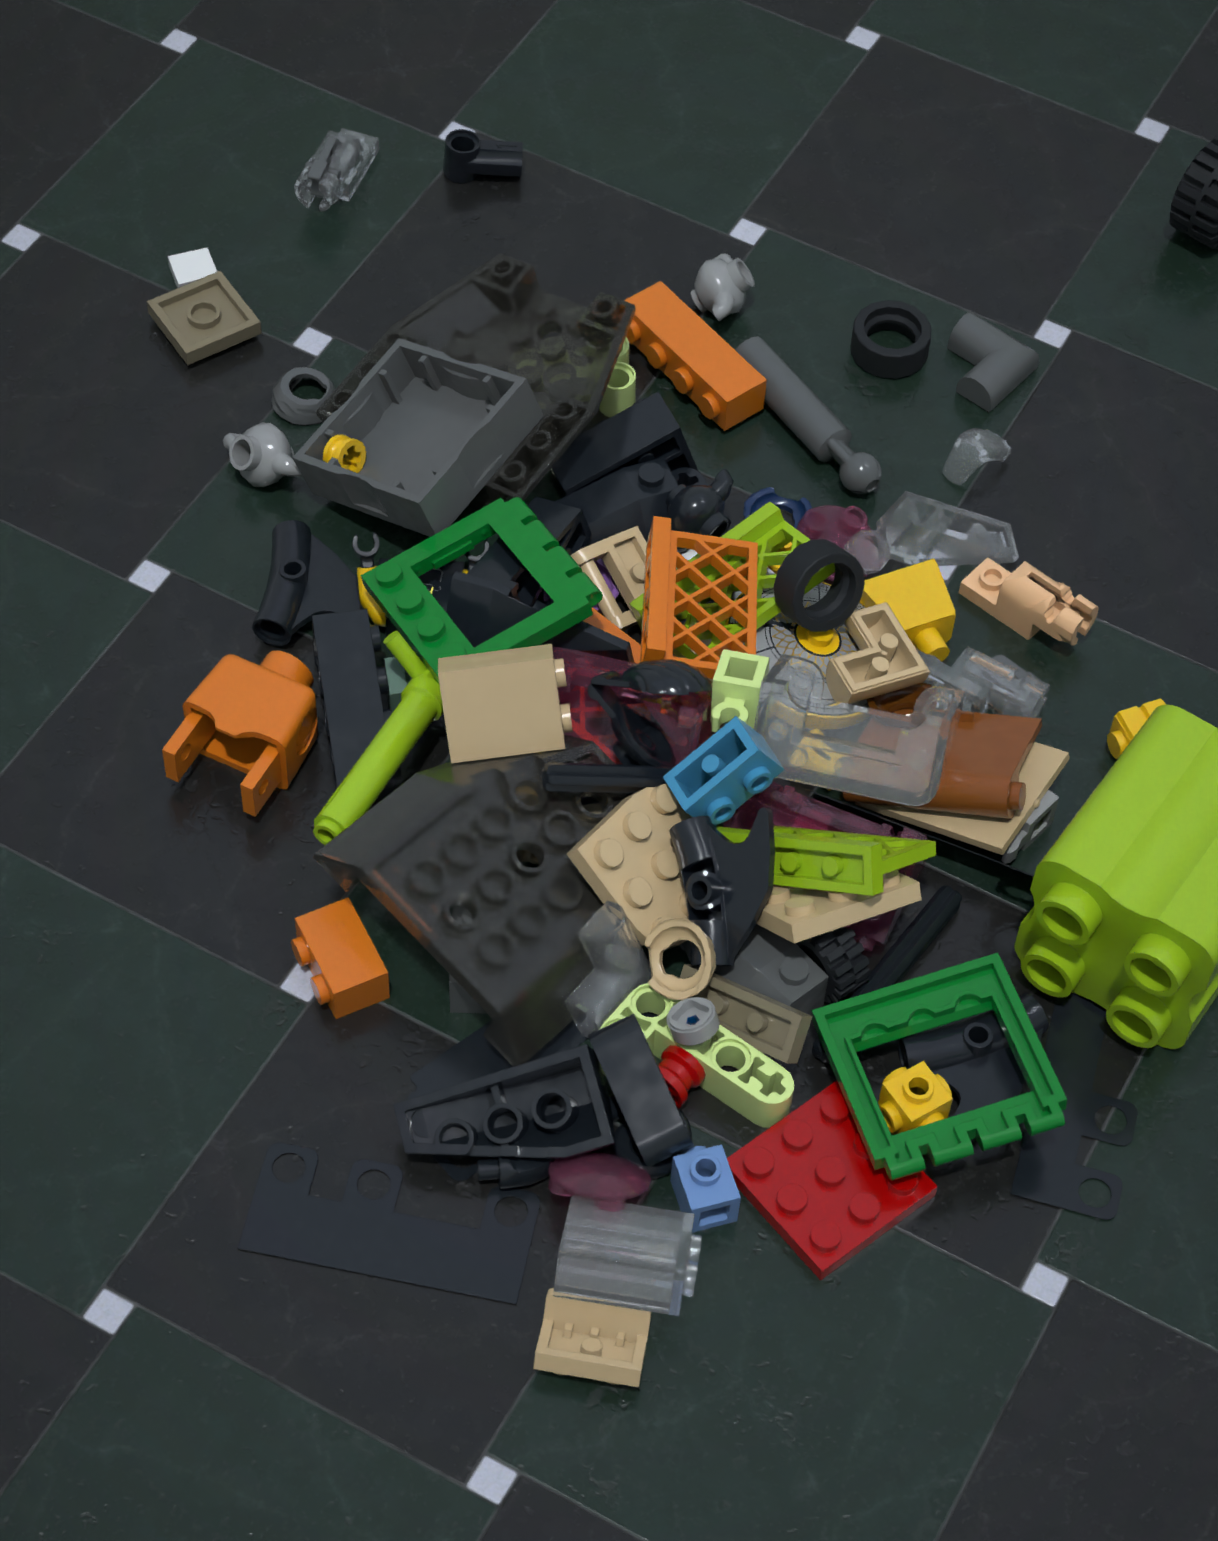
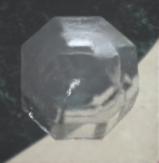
M861 530L855 533L844 546L845 551L857 558L864 574H874L880 571L890 559L889 542L877 530Z

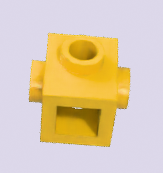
M922 1061L909 1069L900 1067L891 1072L882 1082L878 1105L890 1133L895 1135L948 1118L953 1098L950 1087L945 1079L939 1074L934 1075L927 1064Z

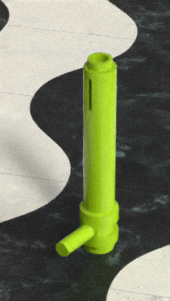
M398 631L389 634L383 643L412 679L401 692V701L314 819L315 827L313 833L319 842L328 847H335L347 841L430 723L439 720L444 713L439 683Z

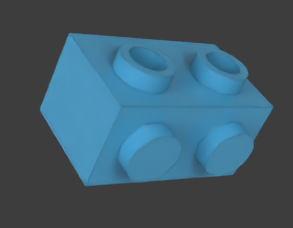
M735 716L666 773L663 779L686 813L692 817L709 816L712 824L716 827L718 824L729 820L734 815L736 809L753 795L767 789L773 779L785 769L763 736Z

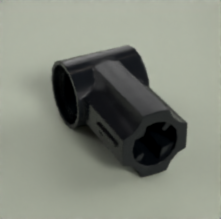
M456 129L451 131L445 139L444 175L455 183H469L474 181L478 175L520 177L522 174L523 142L480 140V137L471 130Z

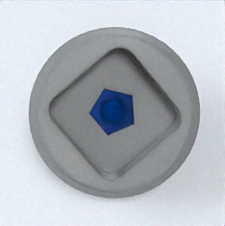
M691 997L678 1002L670 1009L667 1015V1024L672 1038L682 1045H697L709 1040L715 1035L720 1025L713 1003L702 997Z

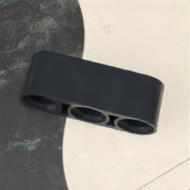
M629 1015L589 1034L588 1037L647 1167L695 1146L635 1015Z

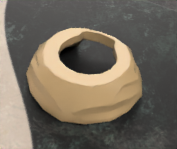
M670 918L657 924L647 935L644 945L648 948L651 979L648 983L655 992L668 999L682 1001L699 994L706 988L716 968V954L712 940L698 925L688 919ZM680 940L693 942L701 954L699 970L687 979L667 974L662 963L664 950L669 949L675 942Z

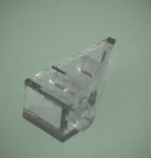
M905 491L876 522L883 556L910 565L933 558L938 566L981 564L987 557L996 563H1012L1019 558L1011 524Z

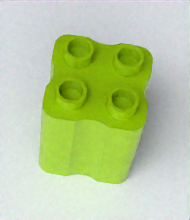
M1161 705L1153 711L1036 867L1030 888L1034 898V906L1020 923L1015 941V951L1021 960L1022 972L1032 985L1054 997L1062 998L1075 993L1092 1000L1107 1010V1022L1119 1037L1141 1048H1152L1156 1045L1168 1049L1181 1048L1218 996V728L1174 705Z

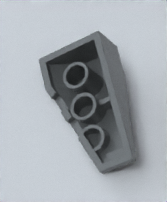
M758 924L755 925L734 957V966H716L714 973L809 1015H812L813 1009L823 1007L829 976L796 943H792ZM687 940L680 944V948L686 952L691 962L690 941Z

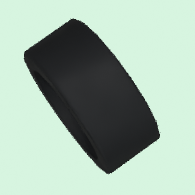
M884 300L871 303L860 310L854 320L851 354L856 364L862 369L880 378L897 379L910 376L920 370L928 358L931 342V325L926 315L919 309L902 301ZM881 330H892L905 334L914 343L909 347L900 349L885 348L875 344L868 338V335Z
M826 539L810 540L797 546L786 556L778 569L773 587L775 602L784 615L801 627L812 632L828 631L841 625L854 612L862 597L865 585L864 572L857 558L838 545ZM834 563L835 576L827 594L817 603L804 607L803 596L811 577L821 568Z

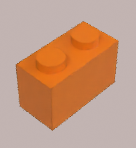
M349 897L295 918L296 938L291 940L293 953L301 967L309 966L313 977L310 978V983L314 995L320 1005L328 1004L335 1019L390 998L388 971Z

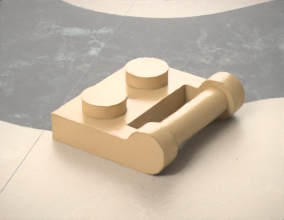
M638 526L591 544L570 555L581 567L582 572L586 573L602 592L603 597L598 606L604 617L622 631L638 624L629 603L644 593L647 542ZM601 558L629 608L624 613H622L595 561Z

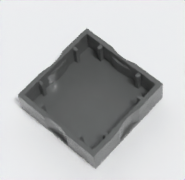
M399 338L361 380L351 397L325 420L293 456V460L312 494L431 537L451 526L543 418L544 414L527 378L483 364L458 361L449 357L444 352ZM343 434L349 438L357 439L364 444L366 460L359 473L342 468L336 458L332 457L329 462L323 461V450L326 443L333 436Z

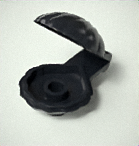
M663 659L635 664L626 669L622 675L616 671H608L593 677L587 692L592 700L598 701L609 715L611 727L617 738V741L613 744V751L623 765L675 767L676 758L673 749L660 729L649 719L625 705L610 686L628 687L652 694L690 695L689 692L712 690V683L707 676L698 668L682 661Z

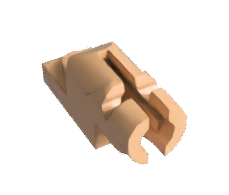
M987 557L961 581L959 594L1027 640H1030L1041 629L1054 639L1074 646L1078 641L1077 632L1085 636L1092 627L1099 610L1097 605L1081 594L1074 598L1069 586L1056 582L1026 561L1011 573Z

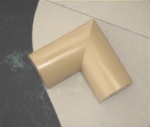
M887 602L856 610L845 620L844 625L860 650L831 658L826 669V682L830 694L836 703L841 706L923 683L930 673V670Z

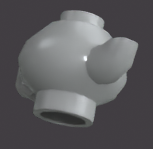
M722 253L714 259L706 260L701 265L695 280V289L691 291V297L700 311L705 312L708 310L713 313L715 318L721 321L730 314L740 312L746 302V291L755 285L750 270L740 258L732 260L730 255Z
M261 422L247 429L244 434L228 433L223 439L224 447L229 450L231 464L254 487H265L277 483L284 475L296 477L302 475L293 460L294 451L285 434L271 423Z

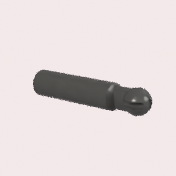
M751 337L740 344L736 351L767 379L765 404L819 461L829 462L834 459L840 465L839 476L841 482L849 491L855 494H867L873 491L881 481V466L872 455L865 452L854 453L848 446L852 437L851 431L762 338Z

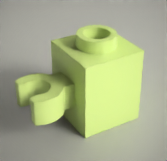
M723 649L712 684L710 721L712 732L720 730L721 724L726 725L735 716L754 730H757L767 700L770 657Z

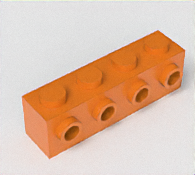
M662 281L621 302L620 332L627 337L630 344H634L647 357L649 363L654 368H659L673 382L680 393L686 394L696 403L706 418L712 419L726 431L764 409L767 379Z

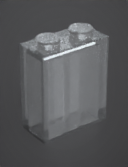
M572 1195L558 1251L553 1296L679 1316L682 1296L693 1297L702 1240V1236L692 1234L695 1214Z

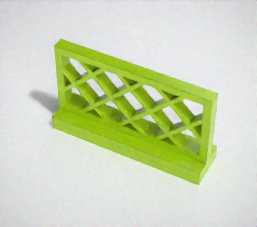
M770 501L721 536L722 538L758 543L757 629L781 612L775 602V596L761 598L763 589L773 588L776 574L766 575L767 567L781 565L786 556L797 546L811 540L786 522L780 508ZM789 542L792 543L790 551L777 552ZM696 554L688 561L692 562L701 556L699 554ZM734 555L722 557L734 569L746 563V557ZM834 563L821 568L811 577L805 588L804 595L835 572ZM711 564L699 570L711 582L723 576ZM688 577L676 583L688 595L700 589ZM731 584L721 591L731 599L732 592L740 590ZM643 594L629 603L641 632ZM710 597L698 603L710 615L723 609L717 603H707L711 600ZM687 610L674 616L680 622L686 619L685 627L687 629L695 625L697 621ZM726 620L720 623L733 635L745 629L739 623L726 624ZM709 630L696 636L700 640L712 639L711 644L707 646L710 649L721 643ZM685 643L673 650V653L680 658L694 659L698 656Z
M774 826L775 862L773 885L874 896L884 892L883 874L936 856V841ZM716 827L727 839L736 844L744 842L751 831L747 829Z

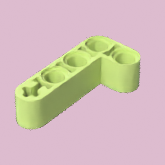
M649 983L635 988L600 1028L602 1029L634 1014L653 1055L661 1059V1053L670 1045L685 1049L704 1068L706 1077L700 1087L754 1124L763 1128H770L790 1114L794 1080L784 1067L721 1025H719L717 1032L712 1038L701 1044L689 1046L677 1043L670 1033L667 1015L670 1009L681 1000L664 997L655 992ZM652 1012L658 1016L646 1017L642 1013ZM732 1066L737 1068L738 1071L728 1072L720 1067Z

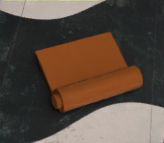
M903 708L896 710L890 714L903 715L913 713L919 710L914 708ZM935 709L934 714L924 724L916 728L904 730L882 727L872 718L845 763L842 778L843 798L847 802L1012 819L1016 810L1022 811L1024 808L1026 785L1024 782H1019V770L1042 728V718Z

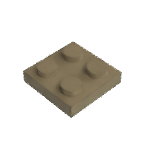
M221 271L147 301L149 315L187 365L262 334L260 320Z

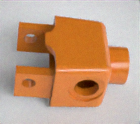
M271 651L260 665L233 654H228L221 658L183 703L184 720L162 749L166 777L179 782L199 753L247 774L240 784L243 812L256 817L276 787L280 789H287L317 739L316 697L312 689L314 678L308 667L298 658L283 651Z

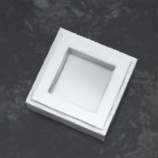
M208 247L168 256L169 268L177 288L217 272Z

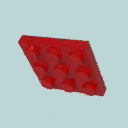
M837 1080L727 1157L739 1191L820 1281L936 1195L938 1188L924 1171L891 1181L885 1167L874 1170Z

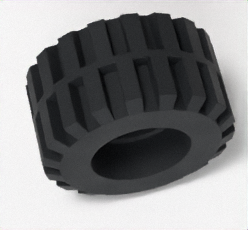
M1218 136L1204 146L1188 166L1174 194L1169 222L1173 228L1212 249H1218Z

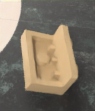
M550 1288L546 1296L544 1319L535 1351L533 1369L553 1372L558 1375H571L605 1381L610 1384L639 1387L648 1341L652 1307L643 1303Z

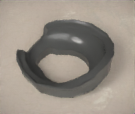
M298 367L282 374L273 386L272 408L281 418L292 424H317L328 418V410L335 396H337V392L333 382L321 371L309 367ZM297 378H312L326 389V393L321 399H301L292 394L289 385Z

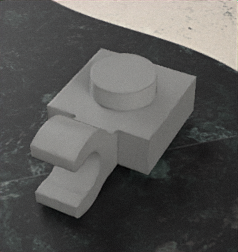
M1049 789L1040 801L1039 807L1035 808L1002 855L1001 861L1003 863L1012 862L1020 849L1024 851L1053 823L1059 797Z

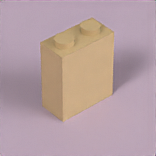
M552 644L438 658V678L451 764L565 749L564 733L573 732L570 704H560L558 688L567 687L564 659H554Z

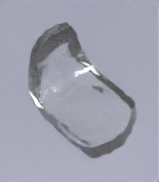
M977 428L966 430L955 440L942 472L949 481L961 485L984 463L988 461L1004 462L1011 454V447L1008 446L1006 440L990 430Z

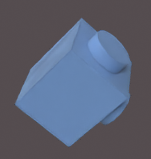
M722 1144L709 1148L694 1146L684 1150L680 1155L673 1156L670 1181L688 1234L737 1222L741 1197Z

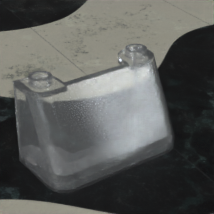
M782 654L761 682L754 730L763 736L785 769L775 778L908 806H922L929 803L935 797L942 781L958 727L966 691L944 686L927 688L918 696L912 717L823 699L824 675L821 668L806 658Z

